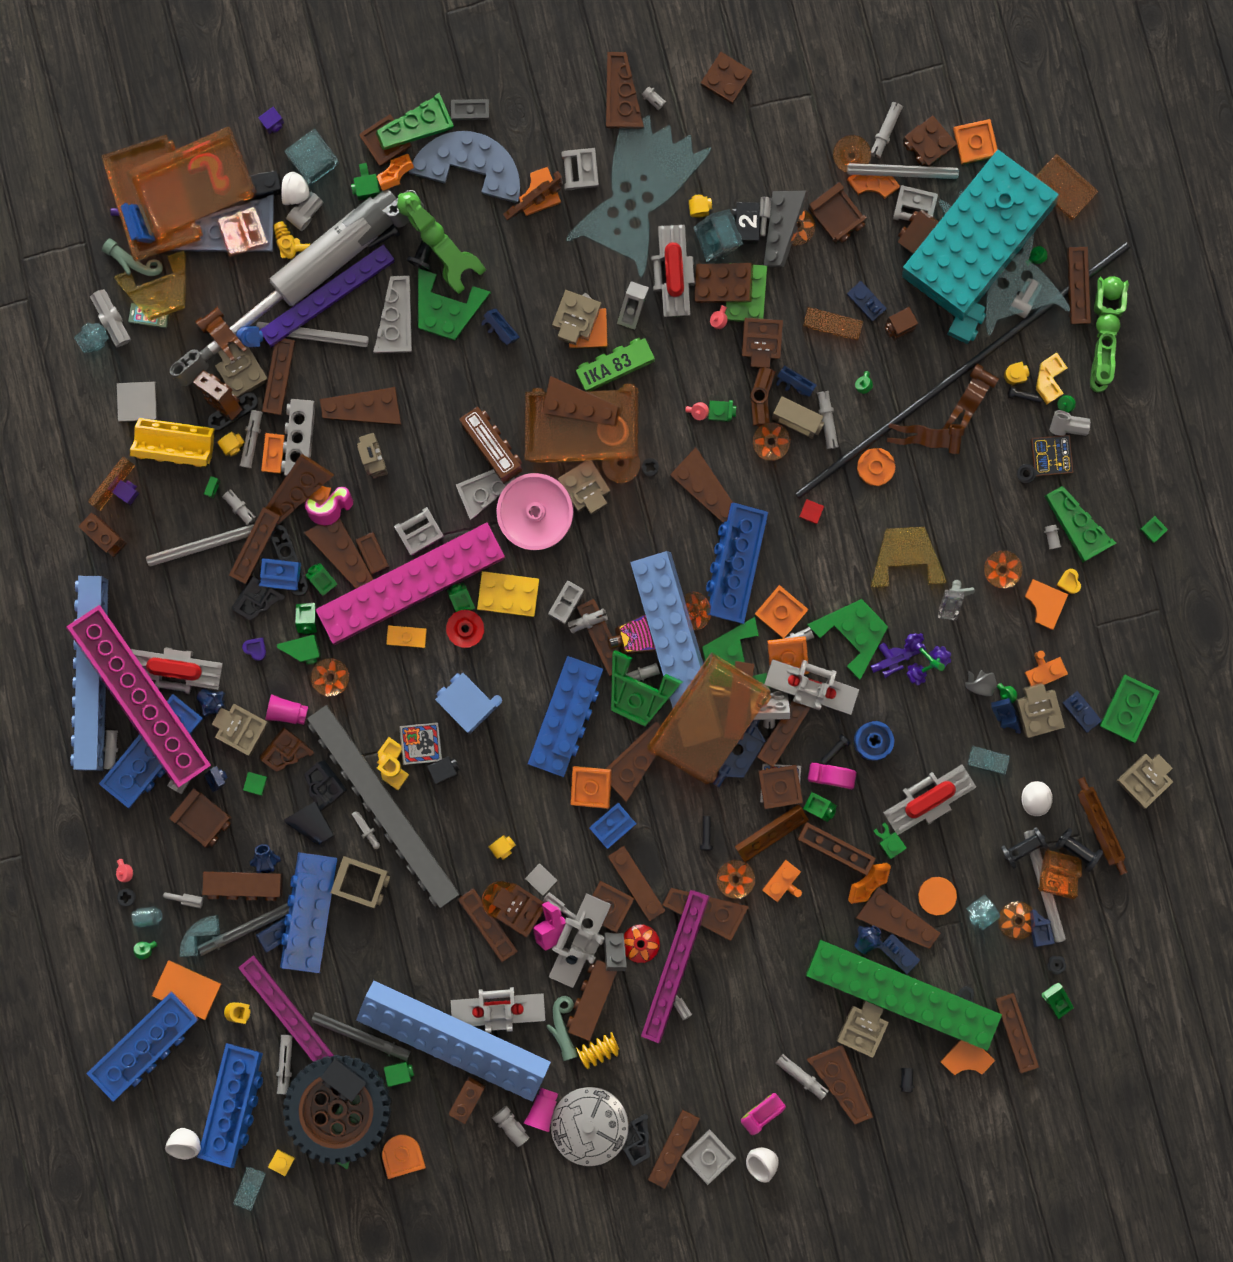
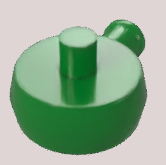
M1042 246L1033 248L1030 252V258L1025 263L1028 266L1033 262L1035 264L1043 263L1048 257L1046 249Z
M865 371L864 375L855 382V388L861 394L868 393L873 387V382L869 378L870 372Z
M1064 395L1058 400L1057 405L1059 410L1070 413L1074 410L1076 402L1072 396Z
M1002 683L997 685L1002 700L1010 698L1012 703L1017 700V692L1012 686L1004 687Z
M155 941L150 944L147 942L137 943L134 946V955L138 959L148 958L152 953V949L157 947V943Z

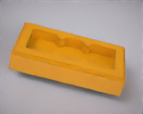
M388 625L386 645L425 648L427 629Z

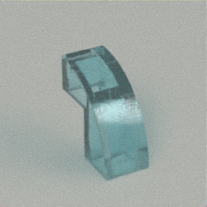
M219 915L203 918L189 928L181 942L180 957L198 955L197 936L220 934Z

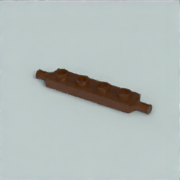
M1085 777L1077 780L1082 789L1078 794L1080 803L1087 814L1088 821L1092 825L1109 865H1116L1120 875L1128 872L1123 863L1125 855L1094 787H1089Z

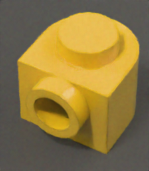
M703 195L692 196V199L689 200L690 216H709V210H712L711 198L707 199V196L703 197Z
M1023 362L1010 365L1004 373L1006 382L1011 385L1024 383L1029 376L1027 365L1023 366Z
M231 431L217 443L225 455L230 454V456H234L240 452L239 448L245 442L239 433L235 434Z
M390 753L387 756L384 754L377 762L379 764L377 769L386 776L394 777L401 770L400 762Z
M503 835L488 847L497 859L501 857L503 860L512 853L510 850L516 845L510 836L506 838Z
M235 1002L229 1003L224 1010V1015L230 1022L246 1024L250 1017V1005Z

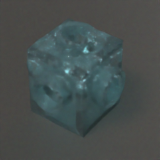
M100 323L85 324L81 327L82 331L74 337L84 353L102 349L105 346L104 343L110 339L106 334L105 328Z
M983 895L966 908L970 914L968 918L974 926L978 925L982 930L992 925L993 922L1001 917L995 905L986 895Z

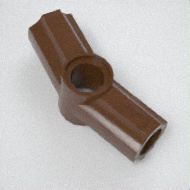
M766 367L759 368L750 395L753 426L770 424L768 394L776 371ZM761 392L764 395V399L757 401L754 398V394Z

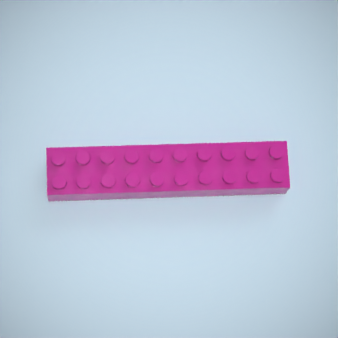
M485 523L315 610L332 643L336 645L504 560L505 556L488 523Z
M100 605L66 627L69 634L177 788L211 766Z

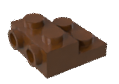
M933 115L914 128L903 139L905 148L916 155L915 159L919 165L926 167L933 165L957 145Z

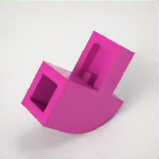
M549 901L542 904L545 921L533 927L536 943L545 951L557 944L566 924V919L561 916L560 909Z

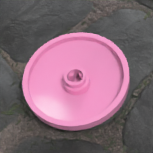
M530 473L515 478L504 488L497 503V520L501 531L513 544L528 550H542L557 544L565 537L573 521V503L568 491L559 481L544 474Z

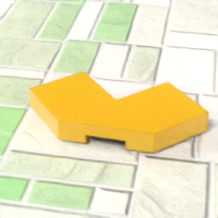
M1058 353L1040 363L1036 390L1046 405L1064 394L1053 379L1067 369Z
M388 737L378 751L379 759L384 754L387 756L389 753L398 759L402 753L401 745ZM402 769L394 777L386 776L381 772L382 779L397 790L401 788L409 776Z

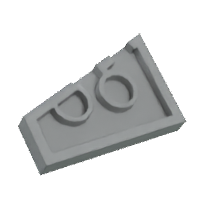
M490 470L456 484L470 521L498 498L504 488L515 477L503 484L495 471Z

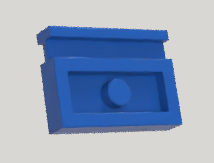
M128 203L121 205L131 240L134 241L136 239L138 242L150 244L156 239L145 206L128 205Z
M262 558L261 583H259V586L298 590L301 563Z
M617 803L589 828L608 849L636 825V822Z

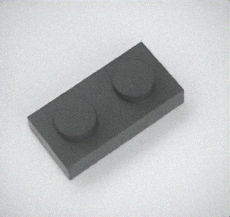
M489 99L451 100V120H489Z
M604 933L606 971H625L627 966L624 933Z

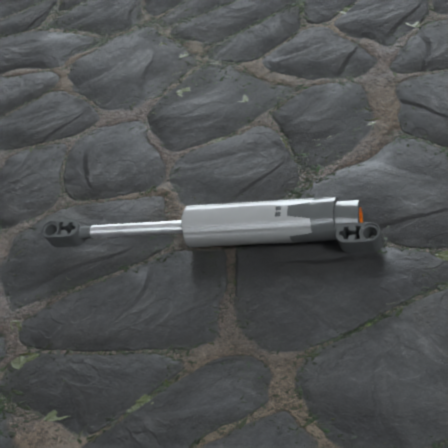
M386 189L373 199L369 197L356 209L347 214L270 277V283L275 291L229 327L236 335L241 327L250 326L282 299L289 306H295L378 238L392 224L396 227H403L409 223L408 217L402 215L397 208L398 198L389 189ZM408 190V191L404 192V193L412 192V193H415V194H416V192L413 191V190ZM214 340L200 352L195 349L190 350L171 366L170 374L179 385L188 386L202 370L206 371L209 364L207 360L220 351L221 347Z

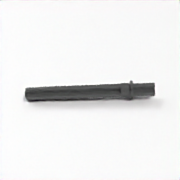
M286 903L217 937L212 936V940L197 946L201 956L215 949L221 950L220 947L286 916V914H289L290 906Z
M315 1012L311 1021L315 1024L387 1053L389 1057L393 1055L405 1061L409 1058L411 1051L395 1045L396 1042L385 1041Z

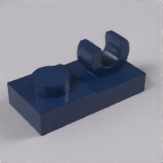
M862 281L846 294L871 322L887 309Z
M496 308L487 311L483 315L486 319L481 324L486 325L490 323L491 328L488 330V333L495 331L499 339L506 345L514 343L520 338Z
M785 365L777 376L779 377L776 383L777 386L784 381L787 383L786 391L793 386L798 393L810 397L817 386Z
M1078 691L1062 702L1085 733H1088L1102 721Z
M217 766L209 769L204 775L212 793L219 790L225 784L224 780L228 778L225 771L218 770Z
M285 917L256 935L264 952L267 953L281 944L282 935L286 933L287 927L284 924Z
M892 933L883 942V947L880 948L906 974L920 961Z

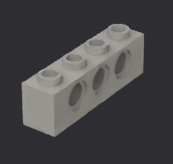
M291 399V403L287 404L286 413L289 415V423L285 424V434H288L287 442L283 444V453H286L285 461L282 460L281 471L284 472L285 476H287L295 462H292V456L295 453L304 454L311 459L316 407L314 401ZM297 416H304L305 420L302 424L298 425L295 423ZM297 434L303 436V440L300 443L293 442V438Z

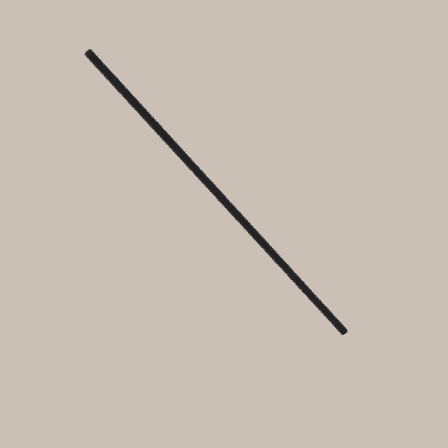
M1125 242L1089 269V279L1130 249L1129 245ZM1069 285L795 492L798 499L890 431L892 428H889V423L898 425L977 363L981 362L1068 296Z

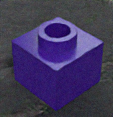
M274 107L258 117L260 123L269 134L275 133L283 127L284 121Z
M120 480L112 493L129 505L133 503L139 494L135 490L137 486L128 480L126 483Z

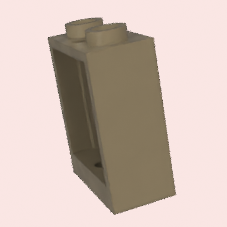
M782 396L771 418L810 438H813L814 434L818 436L824 425V422L821 421L822 415Z
M343 856L331 893L376 908L377 905L380 906L384 895L381 892L383 886L387 887L389 883V871ZM350 864L381 874L372 902L341 891Z

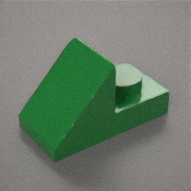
M1059 982L1041 994L1058 1019L1074 1009Z

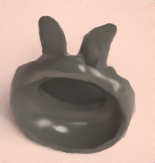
M981 670L974 681V674L970 671L968 672L969 678L968 682H965V686L969 691L984 696L993 695L997 687L994 673L986 674Z

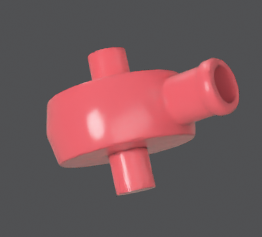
M721 305L720 311L714 312L710 318V323L715 329H722L727 324L728 318L725 314L727 307Z
M702 402L694 404L693 407L687 406L685 409L696 420H704L709 414L708 406Z
M123 859L117 860L119 865L116 871L117 879L121 882L130 881L133 876L132 867L124 864Z

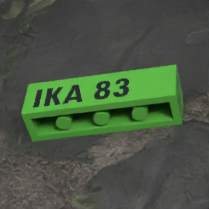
M636 338L627 347L619 346L612 350V354L607 356L602 354L596 357V361L590 364L585 362L579 365L576 374L584 391L587 393L655 362L646 339Z

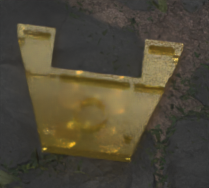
M184 250L168 256L173 271L172 274L136 287L132 273L127 275L124 272L114 276L117 283L149 321L185 308L186 254Z
M925 527L890 528L885 530L871 587L889 586V566L927 564L928 584L946 583V578Z

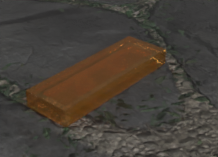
M808 307L803 327L858 340L863 321Z

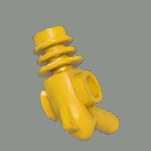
M283 221L273 225L275 235H277L275 238L278 239L276 243L280 250L281 258L293 259L296 252H302L311 245L300 244L298 238L294 239Z

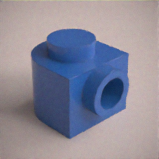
M256 326L241 327L236 334V337L247 347H259L260 342L263 341V333Z

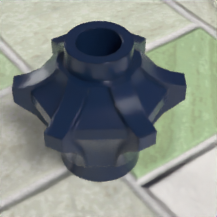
M204 688L199 692L197 700L202 706L204 716L218 714L221 708L225 709V701L223 700L225 693L223 691L215 692Z
M261 844L255 848L254 858L250 861V865L257 868V873H269L275 870L274 866L276 863L281 862V859L274 854V851L270 850L268 845Z
M874 925L872 927H858L859 934L854 944L858 951L867 954L868 951L883 947L884 944L880 937L882 932L878 927Z

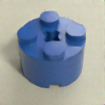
M868 722L862 725L855 733V750L861 757L867 760L882 759L893 749V733L882 722ZM876 736V740L879 743L872 746V742L869 739Z

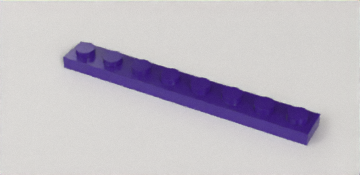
M384 245L380 246L260 329L263 333V338L271 348L395 262L394 258Z

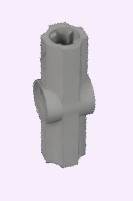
M103 289L93 293L90 298L99 313L98 317L102 325L108 330L115 346L120 347L131 341V338L122 323L121 315L117 308L113 306L107 292Z

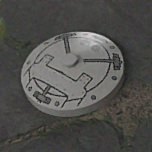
M585 1087L570 1092L557 1104L551 1119V1134L557 1149L568 1160L583 1166H596L613 1159L622 1150L628 1137L629 1121L624 1106L612 1093L601 1088Z

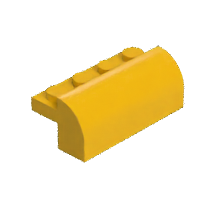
M139 418L135 425V436L130 449V456L139 459H155L159 462L170 461L176 464H192L196 467L206 466L210 464L212 458L214 428Z

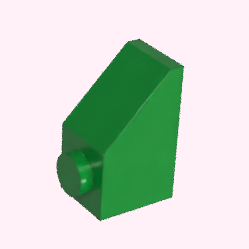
M315 635L277 644L278 649L302 663L306 662V665L317 663V659L321 658Z

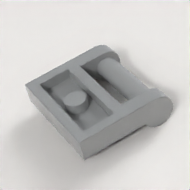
M595 148L561 152L565 167V190L599 187ZM573 157H577L579 181L573 182L571 161Z
M901 185L893 219L909 221L913 214L901 212L902 207L919 211L922 209L933 217L938 194Z
M427 507L418 515L402 524L398 523L394 526L410 555L417 553L444 537ZM426 518L428 519L429 523L405 535V530Z

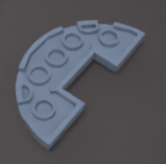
M456 131L433 139L419 151L412 162L414 168L409 170V174L441 183H446L450 166L486 175L482 194L514 203L519 202L520 179L512 157L498 142L480 133Z

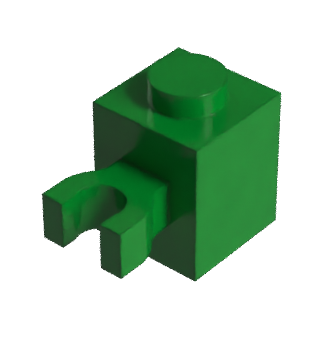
M367 163L359 164L361 177L354 178L355 184H351L353 196L357 195L358 200H365L369 197L374 198L380 193L377 175H369Z
M884 822L882 826L885 831L882 834L877 829H874L873 832L882 839L878 844L888 859H892L905 850L906 846L896 832L889 833V828Z

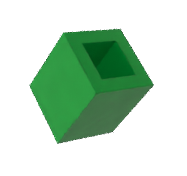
M408 1061L384 1067L388 1087L410 1082L412 1076H414L413 1066L409 1065Z

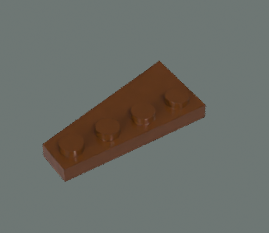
M301 454L266 508L281 515L279 524L300 504L306 501L309 496L320 489L324 483L329 481L334 474L304 454Z
M340 518L331 525L319 524L304 532L356 589L374 580Z
M879 887L855 917L930 949L941 934Z

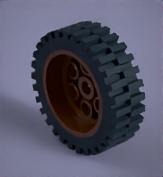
M334 1055L318 1059L297 1074L286 1092L283 1116L286 1119L284 1121L285 1127L289 1129L287 1133L289 1137H293L294 1145H299L300 1151L308 1153L309 1157L313 1160L317 1158L319 1162L325 1163L327 1161L330 1164L339 1162L346 1164L348 1161H356L358 1158L367 1155L379 1143L386 1132L391 1115V1097L388 1096V1087H385V1081L382 1077L378 1076V1072L370 1068L368 1063L361 1062V1059H353L347 1055ZM336 1057L368 1081L358 1093L360 1096V1103L354 1104L350 1100L344 1101L334 1092L333 1088L330 1090L322 1083L324 1080L321 1079V1076ZM317 1094H324L327 1098L326 1103H319L316 1099ZM336 1103L343 1106V1112L340 1114L335 1113L333 1110V1106ZM318 1113H323L326 1116L325 1123H319L316 1120ZM353 1113L358 1114L360 1117V1122L357 1124L350 1121V1115ZM335 1123L342 1125L343 1131L341 1133L334 1132L333 1125Z

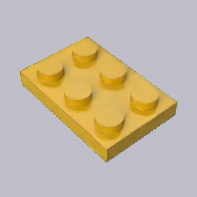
M482 571L477 610L534 617L539 579Z

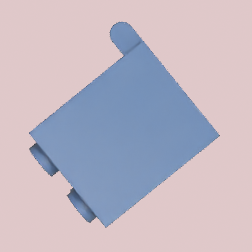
M457 673L450 680L452 684L447 689L443 687L437 692L436 695L438 697L435 700L468 734H471L502 703V698L496 695L489 700L464 673L461 675Z

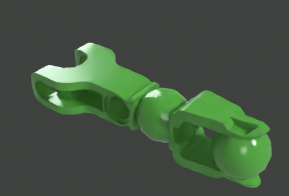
M412 192L398 195L397 208L399 212L408 217L412 226L420 232L423 242L428 244L443 262L444 280L455 292L460 294L464 290L460 280L462 272L470 268L479 275H482L486 271L485 267L472 253L460 252L452 240L444 234L442 225L436 222L434 217L421 206L419 196Z
M1100 276L1097 280L1094 312L1099 315L1096 322V328L1099 332L1097 337L1099 339L1095 347L1090 388L1098 393L1105 391L1114 378L1116 336L1120 329L1118 317L1123 315L1127 305L1129 282L1127 280L1123 283L1116 276L1107 277L1104 280ZM1103 296L1109 300L1120 298L1119 308L1113 310L1112 308L1107 309L1102 305ZM1102 340H1108L1110 346H1104ZM1095 381H1096L1098 384L1103 385V386L1098 387V386L1095 384Z

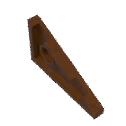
M559 171L553 174L555 177L553 181L542 182L537 188L523 197L521 203L508 209L503 214L506 220H510L533 204L538 205L546 199L545 196L550 193L553 195L562 189L561 186H563L562 176Z

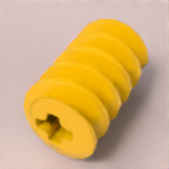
M610 1032V1039L603 1035V1042L597 1038L596 1045L590 1041L589 1048L584 1044L582 1045V1051L577 1048L581 1061L587 1069L590 1068V1062L596 1066L597 1059L603 1063L604 1056L610 1060L611 1053L617 1057L619 1050L612 1032Z

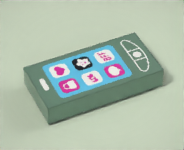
M131 303L128 322L167 329L170 310Z

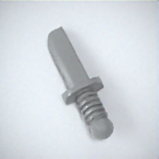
M353 812L352 816L364 833L361 835L362 838L367 837L373 848L379 849L380 843L377 842L378 840L373 834L375 829L369 828L359 812Z

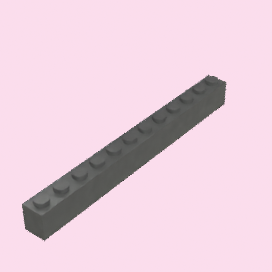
M325 705L308 717V727L313 734L315 732L318 733L320 736L319 743L324 749L328 748L332 753L329 757L335 765L339 763L343 769L340 772L346 781L351 780L353 783L352 790L357 796L361 795L365 800L362 804L368 812L372 810L376 816L373 819L378 827L381 828L383 826L387 833L384 835L390 843H395L398 848L395 851L399 857L407 860L409 863L407 865L408 870L412 875L416 874L419 877L418 884L423 891L428 890L431 895L429 899L435 907L438 905L442 908L460 895L330 708Z

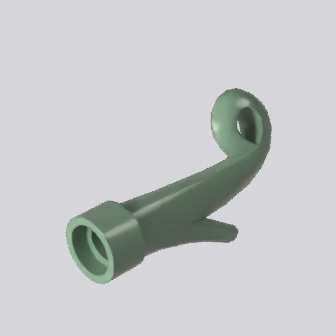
M111 238L102 247L104 253L114 257L122 265L127 275L131 274L129 267L148 276L158 275L163 270V265L159 260H149L145 266L119 247L118 243Z
M561 996L554 1002L553 1020L555 1028L551 1025L546 1026L560 1046L563 1061L578 1057L577 1050L572 1044L561 1013L571 1012L574 1007L572 999L568 996ZM567 1002L568 1008H561V1003Z

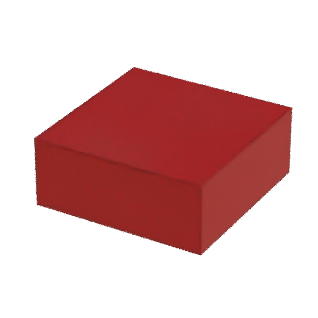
M806 499L799 518L817 524L824 506Z

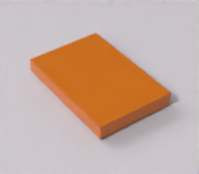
M168 960L152 996L163 1000L170 992H173L195 1016L206 1020L222 984Z

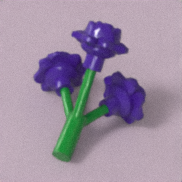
M922 633L908 635L904 645L906 652L917 650L930 662V665L925 668L921 665L918 666L917 663L908 666L907 676L911 683H915L917 686L926 682V671L932 668L943 671L946 665L951 662V658H949L951 652L947 651L944 646L941 648L936 646L928 654L922 645L924 640Z

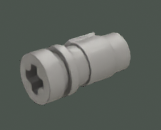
M505 1106L492 1119L495 1123H498L499 1128L502 1127L509 1139L519 1147L529 1139V1136L525 1133L526 1130L519 1121L514 1119V1114H510L511 1110Z

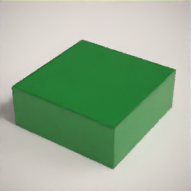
M210 476L204 495L214 499L220 480Z
M1154 516L1140 530L1152 543H1155L1168 529Z
M248 772L243 790L263 795L268 777Z

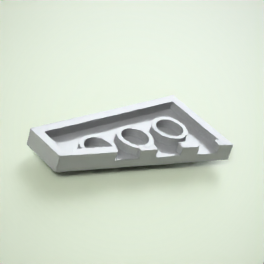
M390 276L385 305L373 351L374 354L412 352L410 276Z

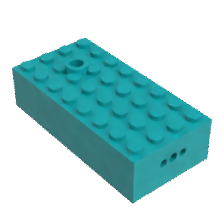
M997 149L903 266L902 277L953 316L963 321L973 306L980 301L1053 210L1059 194Z

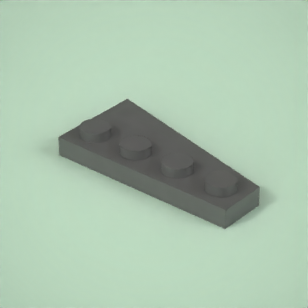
M773 191L764 266H785L792 245V236L796 234L798 228L796 225L799 216H802L803 204L805 199H808L810 192Z

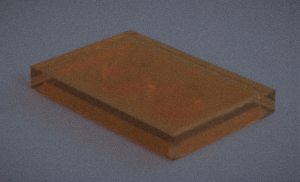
M1058 154L1035 176L1059 194L1056 206L1071 220L1099 192Z
M122 457L89 499L88 503L101 511L114 494L112 491L119 481H124L135 465L125 457Z

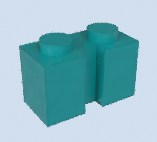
M976 303L963 321L956 316L947 335L966 344L970 340L974 341L978 333L975 330L976 326L984 321L986 314L983 312L986 307Z

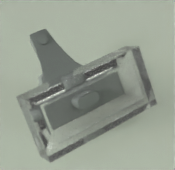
M954 580L952 589H945L938 611V618L957 621L964 597L973 594L975 589L973 587L960 589L961 581Z

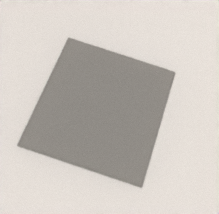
M540 863L525 878L542 895L557 882V879Z

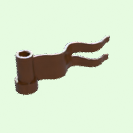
M216 307L205 317H200L195 322L204 334L207 331L230 360L233 361L235 358L228 347L229 343H235L244 352L247 349L222 319L224 317L223 313Z
M977 363L969 376L973 379L943 429H948L963 410L966 411L961 425L966 428L989 387L994 388L999 378L984 370V367Z
M889 423V428L903 433H917V435L901 439L887 438V442L899 445L917 443L929 448H949V453L959 454L961 438L964 435L965 427L952 424L949 426V429H931L922 425L899 426Z

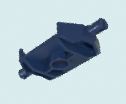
M751 720L745 723L743 740L724 738L723 736L710 757L719 771L712 784H717V787L720 788L722 782L727 777L744 778L763 744L766 742L757 728L760 720ZM740 744L743 747L741 755H735L732 752L734 745Z

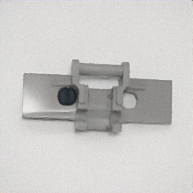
M586 893L575 919L566 918V924L559 940L552 948L559 955L549 974V978L572 988L574 987L586 959L589 963L593 964L596 958L594 956L599 944L602 945L604 937L598 932L611 904ZM589 918L593 921V926L585 928L582 925V921ZM575 927L578 929L571 947L567 949L564 945L572 928Z

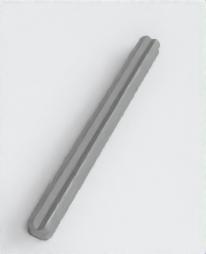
M849 163L847 174L957 179L959 169L950 167Z
M257 322L256 327H259L260 330L269 323ZM302 327L287 336L359 347H367L369 342L368 336Z
M254 524L146 557L147 564L154 566L249 536Z
M1034 830L1024 832L1025 840L1035 834ZM1038 848L1029 854L1048 919L1051 921L1050 924L1055 942H1062L1066 940L1052 890L1045 887L1047 873L1045 872L1042 855Z

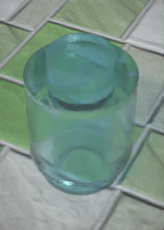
M156 906L139 908L132 912V922L135 927L139 926V928L159 925V921L162 920L161 910L157 909Z

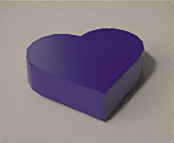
M264 638L251 639L243 643V651L251 655L254 660L261 661L266 657Z

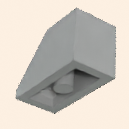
M630 282L617 324L635 330L649 287Z

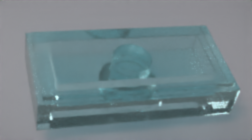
M972 746L967 765L1005 775L1010 756Z
M247 1167L233 1204L252 1211L266 1173Z

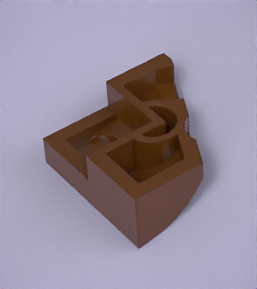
M283 727L260 755L262 762L277 772L284 769L288 764L298 762L300 758L313 755L314 751Z

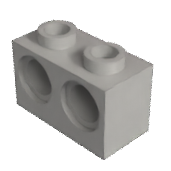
M567 580L548 615L566 624L582 597L584 589Z

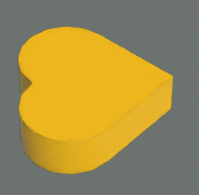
M1074 569L1066 570L1058 581L1057 586L1070 594L1079 592L1081 584L1078 581L1077 571Z

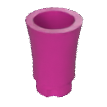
M271 694L265 720L304 725L308 706H303L300 703L288 701Z
M540 1088L539 1095H536L534 1104L524 1124L549 1132L551 1119L557 1103L555 1100L558 1094Z

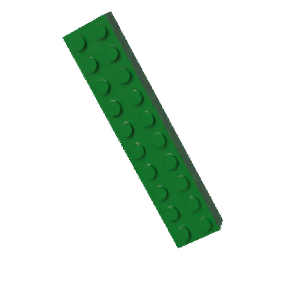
M819 940L806 972L807 977L987 1051L1002 1016L1000 1013L823 940Z

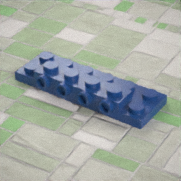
M731 503L727 522L720 525L718 535L721 537L720 542L714 548V553L717 556L715 562L710 567V572L713 573L712 579L706 585V591L710 597L707 615L744 624L768 512Z
M567 656L528 761L529 765L562 777L565 776L571 756H576L579 748L576 745L578 737L582 739L586 729L582 727L585 719L589 721L592 709H589L591 702H596L599 694L596 688L603 672L602 668Z
M172 694L167 703L191 736L192 732L204 718ZM139 734L99 785L127 808H131L145 791L149 793L155 786L153 781L157 776L161 778L166 772Z
M298 852L295 876L293 875L291 878L292 895L288 897L289 914H286L284 922L287 926L286 933H283L281 940L284 946L280 968L314 973L320 972L337 858Z
M170 992L86 1074L114 1102L131 1085L133 1087L137 1086L143 1080L140 1076L145 1072L149 1074L157 1066L155 1062L159 1058L165 1059L171 1053L169 1048L174 1044L178 1046L185 1039L183 1035L199 1019L173 992Z
M226 1043L201 1141V1150L197 1158L229 1168L235 1167L239 1149H243V1146L248 1143L249 1135L247 1130L254 1120L251 1114L253 1107H256L258 1103L257 1090L263 1084L262 1072H259L263 1053Z

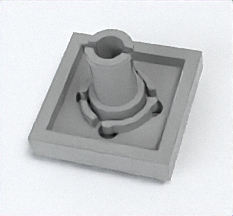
M781 691L750 693L751 720H764L763 727L769 729L770 722V728L772 729L775 727V719H790L788 693Z

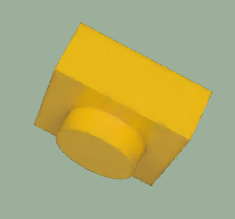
M277 1149L268 1168L286 1176L295 1158Z

